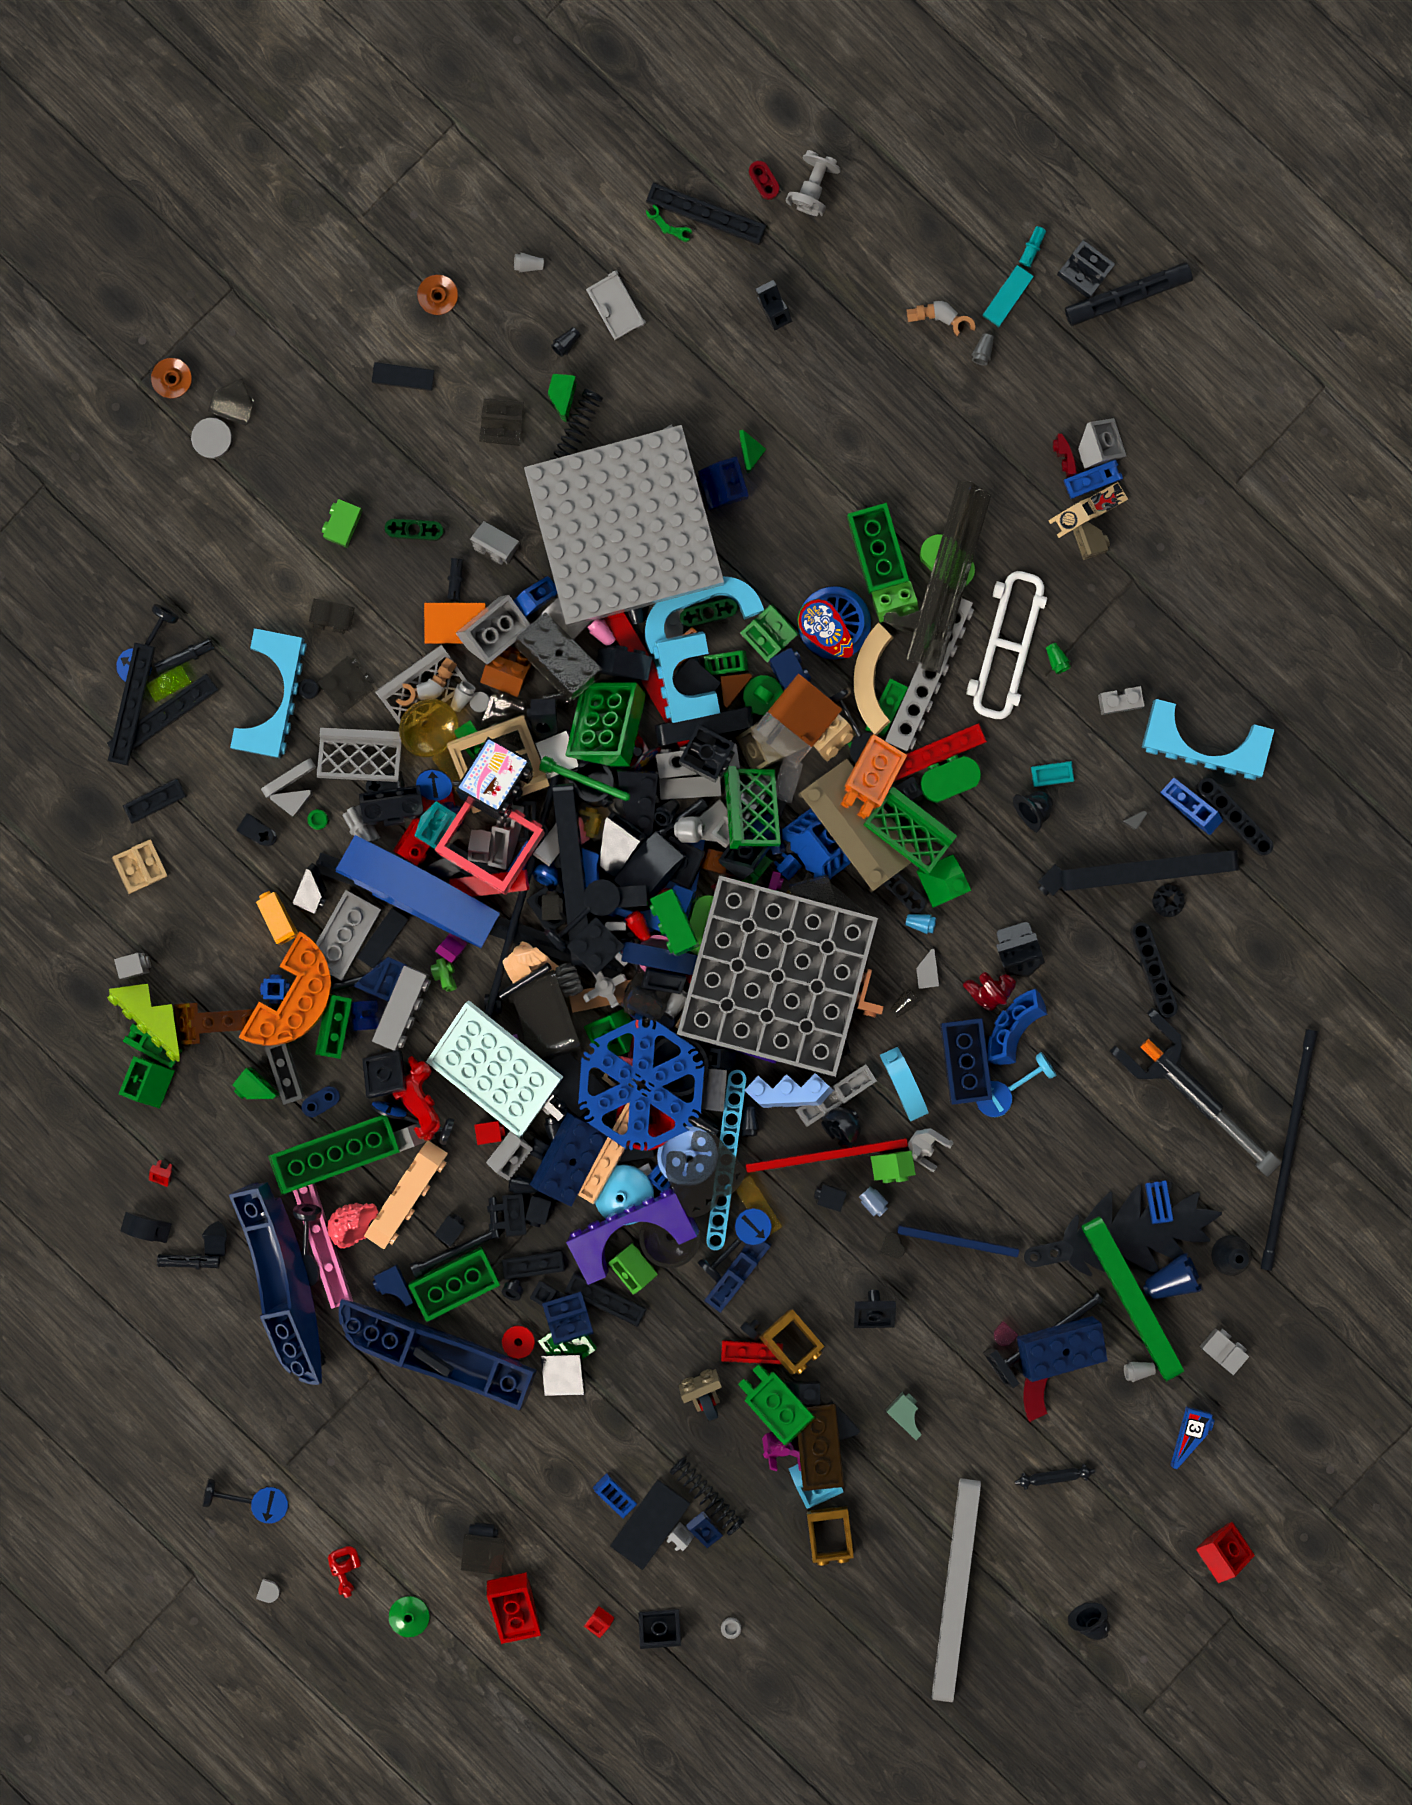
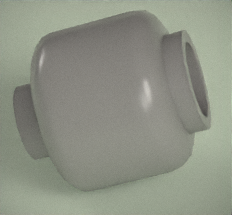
M681 817L674 825L675 837L682 843H697L706 832L705 824L702 823L699 817Z

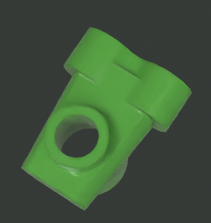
M445 958L436 960L437 964L431 965L433 978L435 981H441L442 989H446V992L456 990V983L452 976V973H455L453 964Z

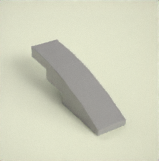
M762 775L758 780L767 786L770 783V776ZM755 782L749 787L756 795L763 790ZM746 792L741 795V799L747 805L753 800ZM764 792L759 798L763 800L767 793ZM755 801L750 807L755 811L759 803ZM746 810L742 817L747 821L752 814ZM727 813L710 834L711 838L725 848L729 845Z
M865 1064L832 1085L831 1088L834 1091L821 1105H803L795 1111L805 1126L808 1127L823 1117L828 1111L847 1102L877 1080Z

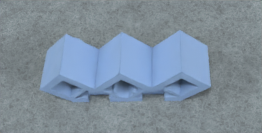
M814 1073L802 1087L786 1074L773 1089L761 1077L757 1076L744 1091L763 1108L803 1105L818 1106L834 1090Z

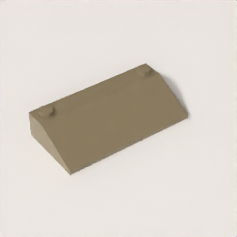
M846 759L800 792L798 796L806 801L870 887L869 891L873 892L909 865L911 861L863 825L869 818L866 816L863 819L857 815L864 804L863 801L856 798L853 805L849 806V808L841 805L847 793L844 786L854 768ZM881 818L871 821L876 827H883ZM886 818L887 827L896 826L892 818ZM888 831L890 838L899 840L897 831ZM911 843L905 844V849L908 852H915Z

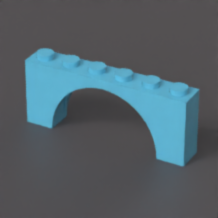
M254 628L250 648L267 655L278 666L284 680V697L278 711L265 723L253 728H234L230 748L280 759L281 755L285 754L287 743L284 742L285 735H289L291 723H288L289 715H293L295 703H292L293 695H297L299 683H296L297 675H301L303 663H300L301 655H305L307 647L303 638Z
M1159 699L1153 701L1141 747L1145 748L1147 753L1158 755V752L1165 753V757L1177 760L1178 757L1184 758L1186 763L1197 765V762L1203 763L1205 768L1217 770V767L1225 769L1224 773L1231 775L1241 773L1244 774V778L1256 780V777L1260 778L1263 776L1274 729L1253 725L1245 741L1236 750L1222 756H1207L1191 749L1180 737L1175 724L1176 704Z

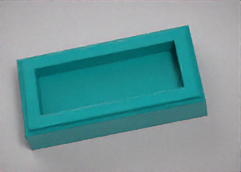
M1072 761L1031 767L1033 787L1074 782Z

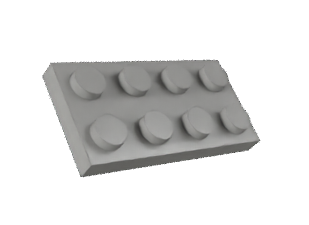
M347 890L342 895L316 942L328 963L330 974L341 981L344 979L381 912L380 908Z

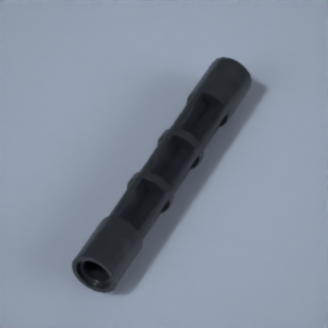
M1184 262L1168 270H1163L1085 301L1064 308L1067 320L1072 327L1192 282L1193 277L1187 262Z

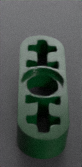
M390 519L385 524V532L391 538L437 541L444 534L442 525L436 521ZM396 523L397 527L403 528V523H405L406 535H402V530H396L395 534H392L389 527ZM413 524L420 527V532L417 535L409 534V527ZM423 525H426V529L430 530L433 529V526H436L440 533H436V536H433L431 532H425L426 536H422L424 533Z
M723 599L687 608L680 613L679 621L684 627H693L729 618L736 613L737 604L732 599ZM725 603H728L729 606H733V609L730 610V614H728L727 611H721L719 612L721 616H717L718 610L715 605L718 604V609L723 608L725 606ZM706 607H710L714 611V615L710 619L703 616L702 612ZM699 609V617L702 621H698V617L693 618L691 623H688L687 620L684 621L683 617L686 616V612H689L690 615L697 614L695 610Z

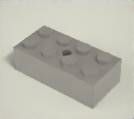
M409 966L403 967L373 1037V1042L394 1051L404 1047L407 1036L404 1035L407 1029H411L414 1024L415 1018L412 1016L415 1010L419 1011L423 999H421L423 991L427 992L430 986V975Z

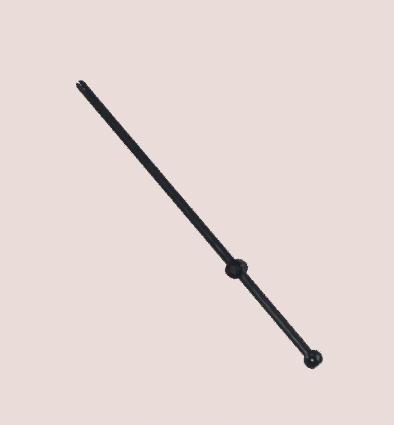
M563 729L560 732L562 733L564 731H567V734L570 737L571 730ZM560 774L551 777L550 786L539 819V823L542 825L541 829L545 832L542 839L549 833L546 824L554 799L553 785H558ZM541 839V841L539 842V844L537 845V847L535 848V850H536V849L538 848V846L541 844L542 839ZM533 853L528 859L525 868L527 869L529 884L537 859ZM528 890L519 891L485 1009V1014L492 1018L505 972L503 960L510 954Z

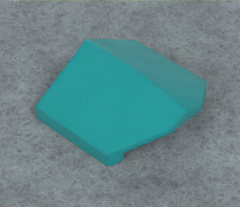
M436 801L421 816L414 836L435 849L457 814Z

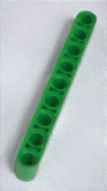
M1098 1216L1082 1225L1081 1227L1164 1380L1167 1382L1183 1373L1184 1369L1102 1218Z

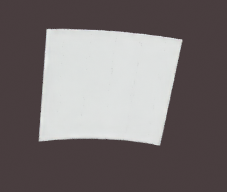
M567 731L535 743L541 759L544 756L553 758L557 765L569 770L578 767L577 759L565 755L569 741ZM555 772L546 774L547 779L558 774Z

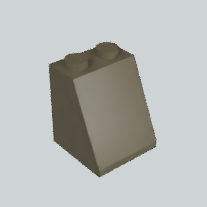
M774 717L748 728L735 737L751 769H763L808 745Z

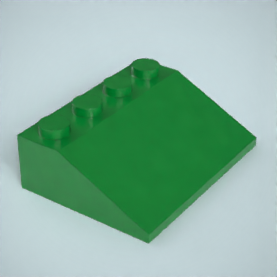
M582 683L565 755L570 758L608 766H630L646 693L637 683Z

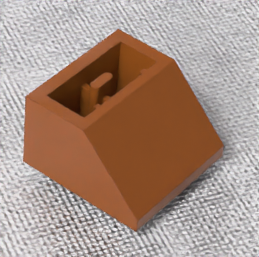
M509 646L489 664L485 665L480 683L518 697L535 656Z

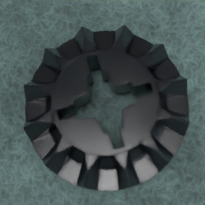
M1164 885L1155 891L1152 903L1158 914L1164 917H1173L1182 911L1185 905V898L1180 888L1173 885ZM1174 895L1172 900L1174 905L1169 904L1163 908L1166 902L1163 896L1170 897Z

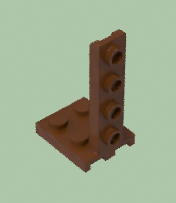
M197 1003L174 1004L178 1045L200 1044L199 1033L241 1031L255 1009L198 1013Z

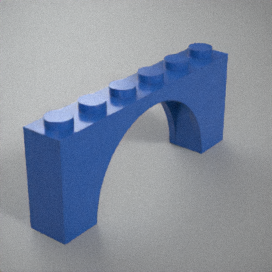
M582 848L587 888L593 881L600 880V854ZM676 884L673 890H675L687 916L696 892ZM619 907L610 913L609 916L616 918V915L624 917L623 921L626 922L625 918L634 911ZM651 909L641 911L640 913L644 914L650 932H654V929L660 931L658 916L654 917Z

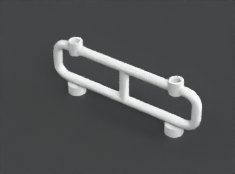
M1016 571L1007 577L1005 583L997 581L992 597L999 598L1000 602L979 680L970 679L966 691L967 695L974 696L973 705L975 710L983 716L1003 719L1010 715L1014 705L1018 706L1021 694H1017L1033 631L1039 609H1044L1047 597L1043 596V581L1036 575ZM1017 579L1032 582L1036 585V593L1033 598L1022 645L998 638L1012 585ZM996 646L1019 652L1005 708L1002 711L991 710L983 707L981 704Z

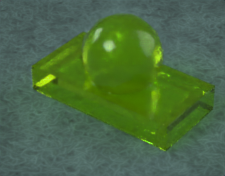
M182 665L147 683V688L157 703L191 684V681Z

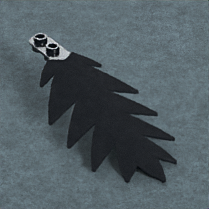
M1168 1182L1167 1184L1169 1198L1171 1193L1172 1182ZM1137 1185L1118 1211L1113 1223V1193L1109 1192L1095 1206L1082 1225L1100 1216L1122 1256L1148 1271L1157 1273L1159 1268L1148 1247L1158 1253L1176 1259L1185 1253L1173 1238L1190 1242H1210V1238L1201 1228L1221 1216L1222 1212L1196 1209L1200 1195L1197 1192L1183 1199L1171 1209L1173 1215L1172 1222L1152 1224L1149 1205L1140 1217L1141 1186ZM1161 1189L1160 1195L1162 1200L1164 1217L1167 1218L1163 1192ZM1155 1196L1153 1201L1156 1212V1218L1160 1219L1157 1200ZM1075 1215L1069 1223L1063 1241L1030 1247L1024 1254L1026 1264L1031 1267L1069 1261L1075 1269L1090 1277L1093 1274L1086 1263L1105 1272L1082 1227L1078 1231L1079 1215ZM1051 1250H1057L1058 1255L1056 1257L1051 1256ZM1031 1254H1036L1038 1256V1260H1031Z

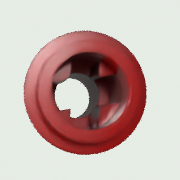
M639 910L632 912L625 918L626 925L641 942L648 940L652 936L644 914H641Z

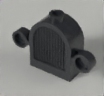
M578 760V767L571 770L618 789V781L613 772L617 773V769L627 770L628 766H608ZM567 778L569 783H574L577 802L579 796L586 804L593 807L603 806L606 808L613 804L615 796Z

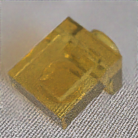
M586 807V810H580L579 814L590 816V820L587 819L584 826L586 837L597 838L602 814L597 813L598 809Z

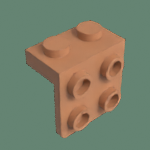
M866 969V972H863L861 991L858 992L855 1004H857L856 1009L864 1011L863 1015L875 1018L877 1014L882 1015L883 1006L864 1001L872 972L871 969Z

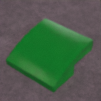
M772 604L740 632L767 663L770 658L776 656L799 634Z
M550 1332L538 1341L547 1354L582 1353V1359L597 1349L588 1335L554 1346Z

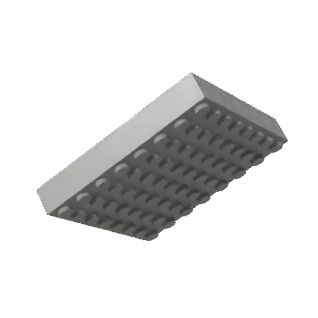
M682 425L524 467L567 627L724 585Z
M719 875L677 1034L836 1077L878 918Z

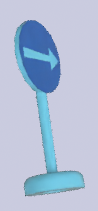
M1040 1052L1036 1055V1060L1040 1067L1010 1087L999 1081H990L993 1100L977 1101L979 1110L989 1117H1000L1012 1105L1011 1091L1042 1071L1048 1078L1055 1077L1056 1073L1044 1054Z

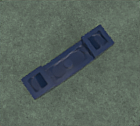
M624 942L622 962L689 975L693 974L698 955L684 953L676 956L674 952L670 953L667 949Z

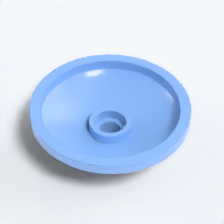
M685 1126L690 1130L668 1140L663 1146L659 1147L657 1160L661 1172L670 1182L680 1186H695L707 1180L714 1172L718 1163V1149L715 1141L706 1131L694 1126ZM688 1157H693V1161L690 1163L686 1160Z

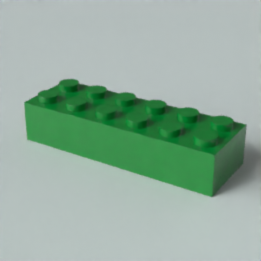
M380 1115L269 1155L268 1158L281 1194H286L399 1153L400 1151L388 1117Z

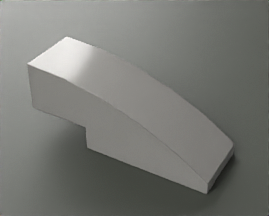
M512 804L513 812L515 809L522 813L524 812V807ZM508 817L507 819L504 818L502 822L497 820V824L492 826L488 866L504 870L508 869L517 845L521 824Z

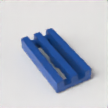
M1166 1181L1146 1183L1145 1187L1152 1224L1172 1222L1173 1215ZM1159 1187H1162L1167 1218L1164 1217ZM1151 1188L1155 1189L1160 1219L1156 1218Z

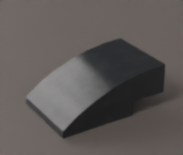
M655 832L631 856L614 881L621 887L648 885L650 905V899L655 897L660 889H665L686 856L659 832Z

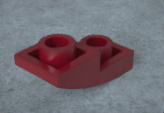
M1057 434L1056 440H1053V452H1057V457H1065V459H1062V471H1066V477H1072L1076 474V466L1071 448L1062 434Z

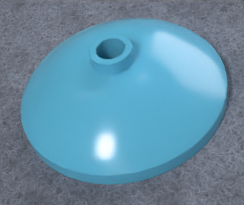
M616 1165L595 1205L600 1214L606 1219L612 1213L620 1214L624 1212V1209L630 1205L635 1204V1206L642 1204V1201L648 1197L653 1196L654 1198L653 1186L649 1178L640 1169L631 1165ZM619 1194L624 1197L623 1201L618 1199Z

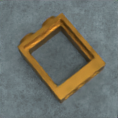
M793 1309L788 1310L759 1337L790 1374H795L796 1372L800 1374L807 1368L806 1363L810 1359L813 1361L822 1354L820 1350L825 1347ZM792 1320L815 1346L795 1365L772 1340Z
M847 1506L807 1511L813 1563L827 1565L829 1561L837 1560L838 1563H846L851 1558H854ZM843 1518L847 1550L817 1554L813 1522Z

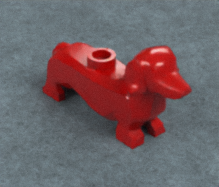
M411 1056L408 1062L412 1070L405 1077L406 1090L392 1094L396 1100L400 1099L405 1107L419 1119L421 1127H415L414 1131L418 1138L428 1141L433 1138V1135L440 1128L439 1117L433 1108L435 1103L422 1090L423 1082L431 1075V1069L427 1063L423 1061L418 1062Z

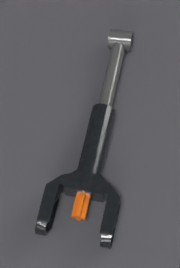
M1151 1008L1146 1013L1150 1017V1021L1173 1045H1169L1162 1052L1150 1039H1147L1140 1048L1154 1061L1147 1067L1148 1070L1146 1072L1124 1050L1114 1046L1109 1052L1137 1079H1167L1209 1121L1214 1119L1257 1161L1255 1166L1268 1178L1280 1166L1281 1161L1270 1151L1265 1153L1222 1111L1224 1106L1181 1065V1035L1156 1010Z

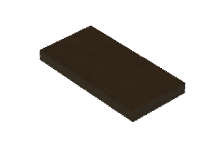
M836 1404L807 1407L816 1418L798 1434L803 1491L844 1487Z

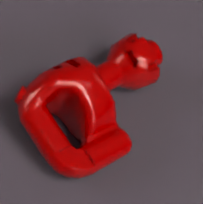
M346 1546L331 1552L327 1557L332 1575L338 1576L340 1582L338 1587L339 1595L343 1594L344 1598L352 1596L351 1591L355 1589L353 1584L347 1580L345 1573L361 1566L356 1549ZM350 1555L349 1559L342 1562L336 1561L339 1557Z

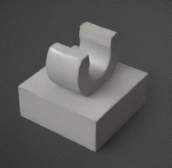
M679 1522L669 1534L667 1542L673 1541L677 1545L675 1550L681 1549L683 1551L692 1541L694 1535Z

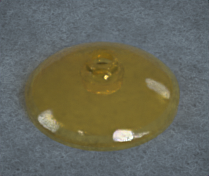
M438 699L418 701L410 706L401 718L399 725L401 742L409 752L416 756H437L448 749V742L455 740L454 730L458 728V718L454 710L444 701ZM427 721V724L422 726V723Z

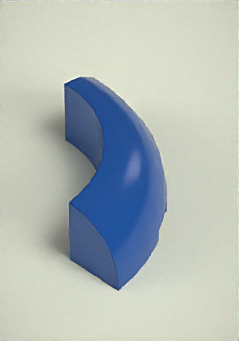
M1036 989L1014 999V1003L1005 1011L1003 1010L994 1023L996 1026L992 1037H989L987 1054L990 1063L999 1065L1016 1063V1049L1021 1035L1032 1022L1048 1015L1044 1000Z

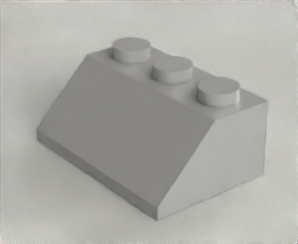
M509 595L498 597L458 630L456 634L471 653L484 663L489 664L530 630L532 626Z

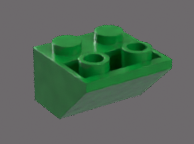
M133 1056L119 1095L146 1105L161 1108L175 1070L140 1056Z

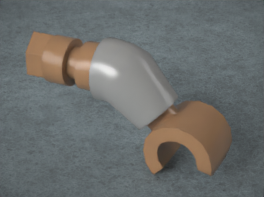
M933 301V304H927V307L918 305L915 309H907L908 322L925 320V317H929V319L935 318V321L940 320L947 325L952 324L956 337L960 333L958 331V324L960 322H967L970 330L975 331V323L970 317H958V313L944 301Z
M446 657L437 670V676L434 675L427 682L416 685L417 688H413L409 684H403L404 689L410 690L411 696L406 701L400 699L395 701L401 706H410L415 702L416 698H419V700L436 699L444 692V686L447 684L445 681L451 678L457 664Z

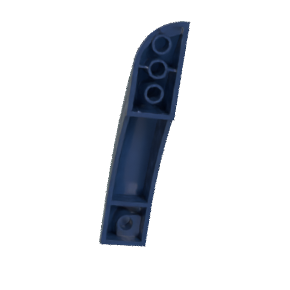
M341 1299L340 1325H342L346 1334L345 1337L357 1349L401 1368L404 1367L468 1389L517 1410H521L526 1403L537 1370L521 1364L518 1360L424 1324L349 1300ZM423 1346L455 1369L451 1375L445 1377L414 1356V1351L417 1347Z

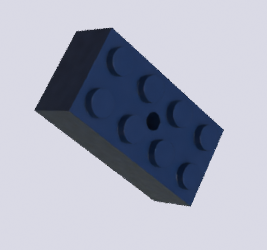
M982 1018L940 1023L950 1104L993 1100ZM967 1057L969 1063L963 1065L961 1062L962 1058Z
M567 1112L530 1185L537 1191L572 1206L608 1136L586 1121Z
M1093 1316L1017 1337L1023 1375L1031 1382L1108 1361L1102 1324Z

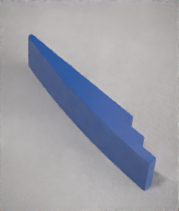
M356 835L353 837L336 868L337 873L354 880V884L371 891L373 896L479 948L483 947L500 915L499 912L461 890Z

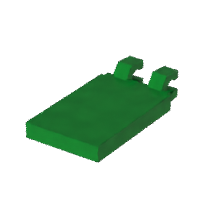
M757 1365L753 1371L762 1382L754 1388L748 1380L743 1379L738 1385L747 1394L744 1401L783 1445L787 1446L816 1417L775 1372L769 1374L763 1366Z

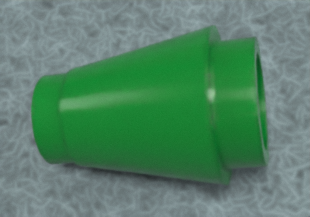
M1057 643L1050 644L1045 648L1052 671H1055L1056 674H1061L1071 668L1070 660Z

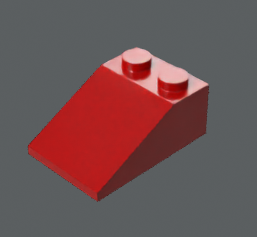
M527 1572L487 1580V1599L501 1644L541 1636Z

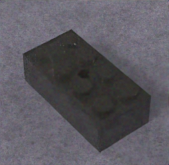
M546 612L516 637L514 646L570 703L600 677L602 668Z

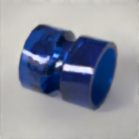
M378 1001L351 1002L352 1014L355 1015V1018L352 1020L353 1031L377 1029L379 1017L375 1014L378 1012ZM368 1010L369 1016L362 1017V1011Z

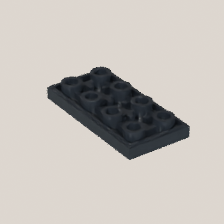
M657 1479L610 1544V1547L643 1570L691 1503Z

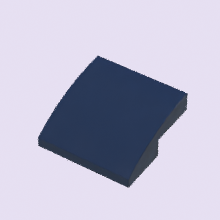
M581 1292L542 1303L554 1346L594 1334Z

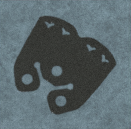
M701 1130L693 1132L691 1147L694 1151L698 1152L711 1151L712 1155L698 1154L688 1162L686 1176L682 1175L686 1163V1155L683 1152L670 1151L666 1157V1176L688 1217L691 1218L702 1216L711 1211L716 1206L718 1198L733 1193L740 1186L746 1175L745 1168L715 1134ZM703 1137L706 1143L704 1146L698 1145V1138ZM675 1157L680 1159V1165L677 1167L672 1164V1160ZM698 1163H701L704 1166V1170L702 1172L696 1171V1165ZM735 1173H741L736 1180ZM726 1183L729 1184V1185H731V1186H728L727 1189H724L725 1186H726ZM706 1199H712V1201L708 1202V1205L706 1206ZM694 1207L700 1208V1210H695L693 1212Z

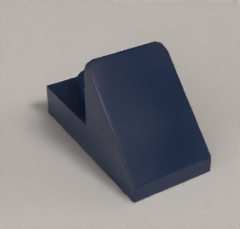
M704 1511L686 1525L688 1530L706 1548L723 1536Z

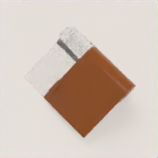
M798 673L752 730L755 733L752 737L761 744L765 741L792 764L797 766L842 709Z

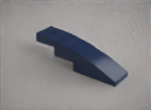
M766 1240L761 1244H746L704 1301L721 1313L771 1247V1244Z

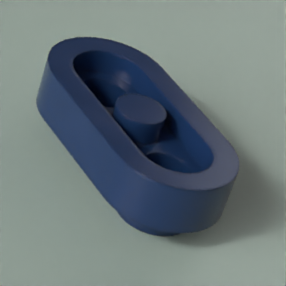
M328 1086L306 1098L302 1103L303 1113L308 1117H316L335 1106L340 1100L339 1091L335 1087ZM327 1093L332 1094V1100L329 1101L326 1099ZM310 1103L315 1105L314 1111L308 1109Z

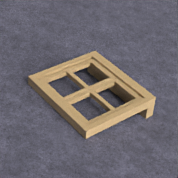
M523 715L447 743L460 780L467 771L461 750L483 743L487 737L494 739L518 730L525 748L515 752L520 755L527 753L533 768L532 773H534L530 783H525L522 788V796L550 786L546 773L539 771L541 760ZM474 806L471 807L473 814L481 811Z

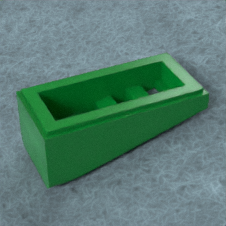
M744 650L703 656L705 669L713 676L748 671L747 655ZM736 656H739L740 667H737ZM728 657H731V669H729ZM719 658H723L724 670H721ZM711 659H715L716 671L712 669Z

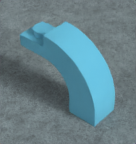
M896 1047L881 1054V1060L894 1084L910 1122L928 1114L929 1112L919 1088L899 1048Z

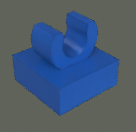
M782 853L784 861L781 864L775 861L774 864L782 876L789 881L802 865L791 854L787 856L785 853Z

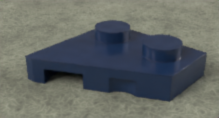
M387 956L358 980L354 987L389 1001L401 971L407 965Z

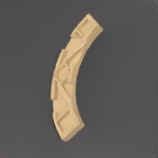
M880 623L872 629L865 639L857 657L854 670L856 703L863 720L876 736L891 721L884 714L876 697L875 670L878 659H880L884 649L894 638Z

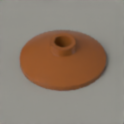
M432 275L422 281L418 288L417 297L420 306L426 312L432 315H443L451 311L456 305L458 291L450 278L444 275ZM437 293L442 294V298L439 300L435 299Z
M167 358L156 364L151 374V382L159 395L174 399L181 397L188 391L191 386L192 375L189 367L183 361L176 358ZM172 376L176 377V381L174 383L169 382V379Z

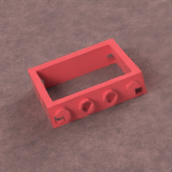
M465 802L435 848V851L506 895L544 836L545 832L541 829L542 825L535 820L531 822L524 818L526 815L517 809L511 812L509 818L534 833L502 882L446 847L472 805Z

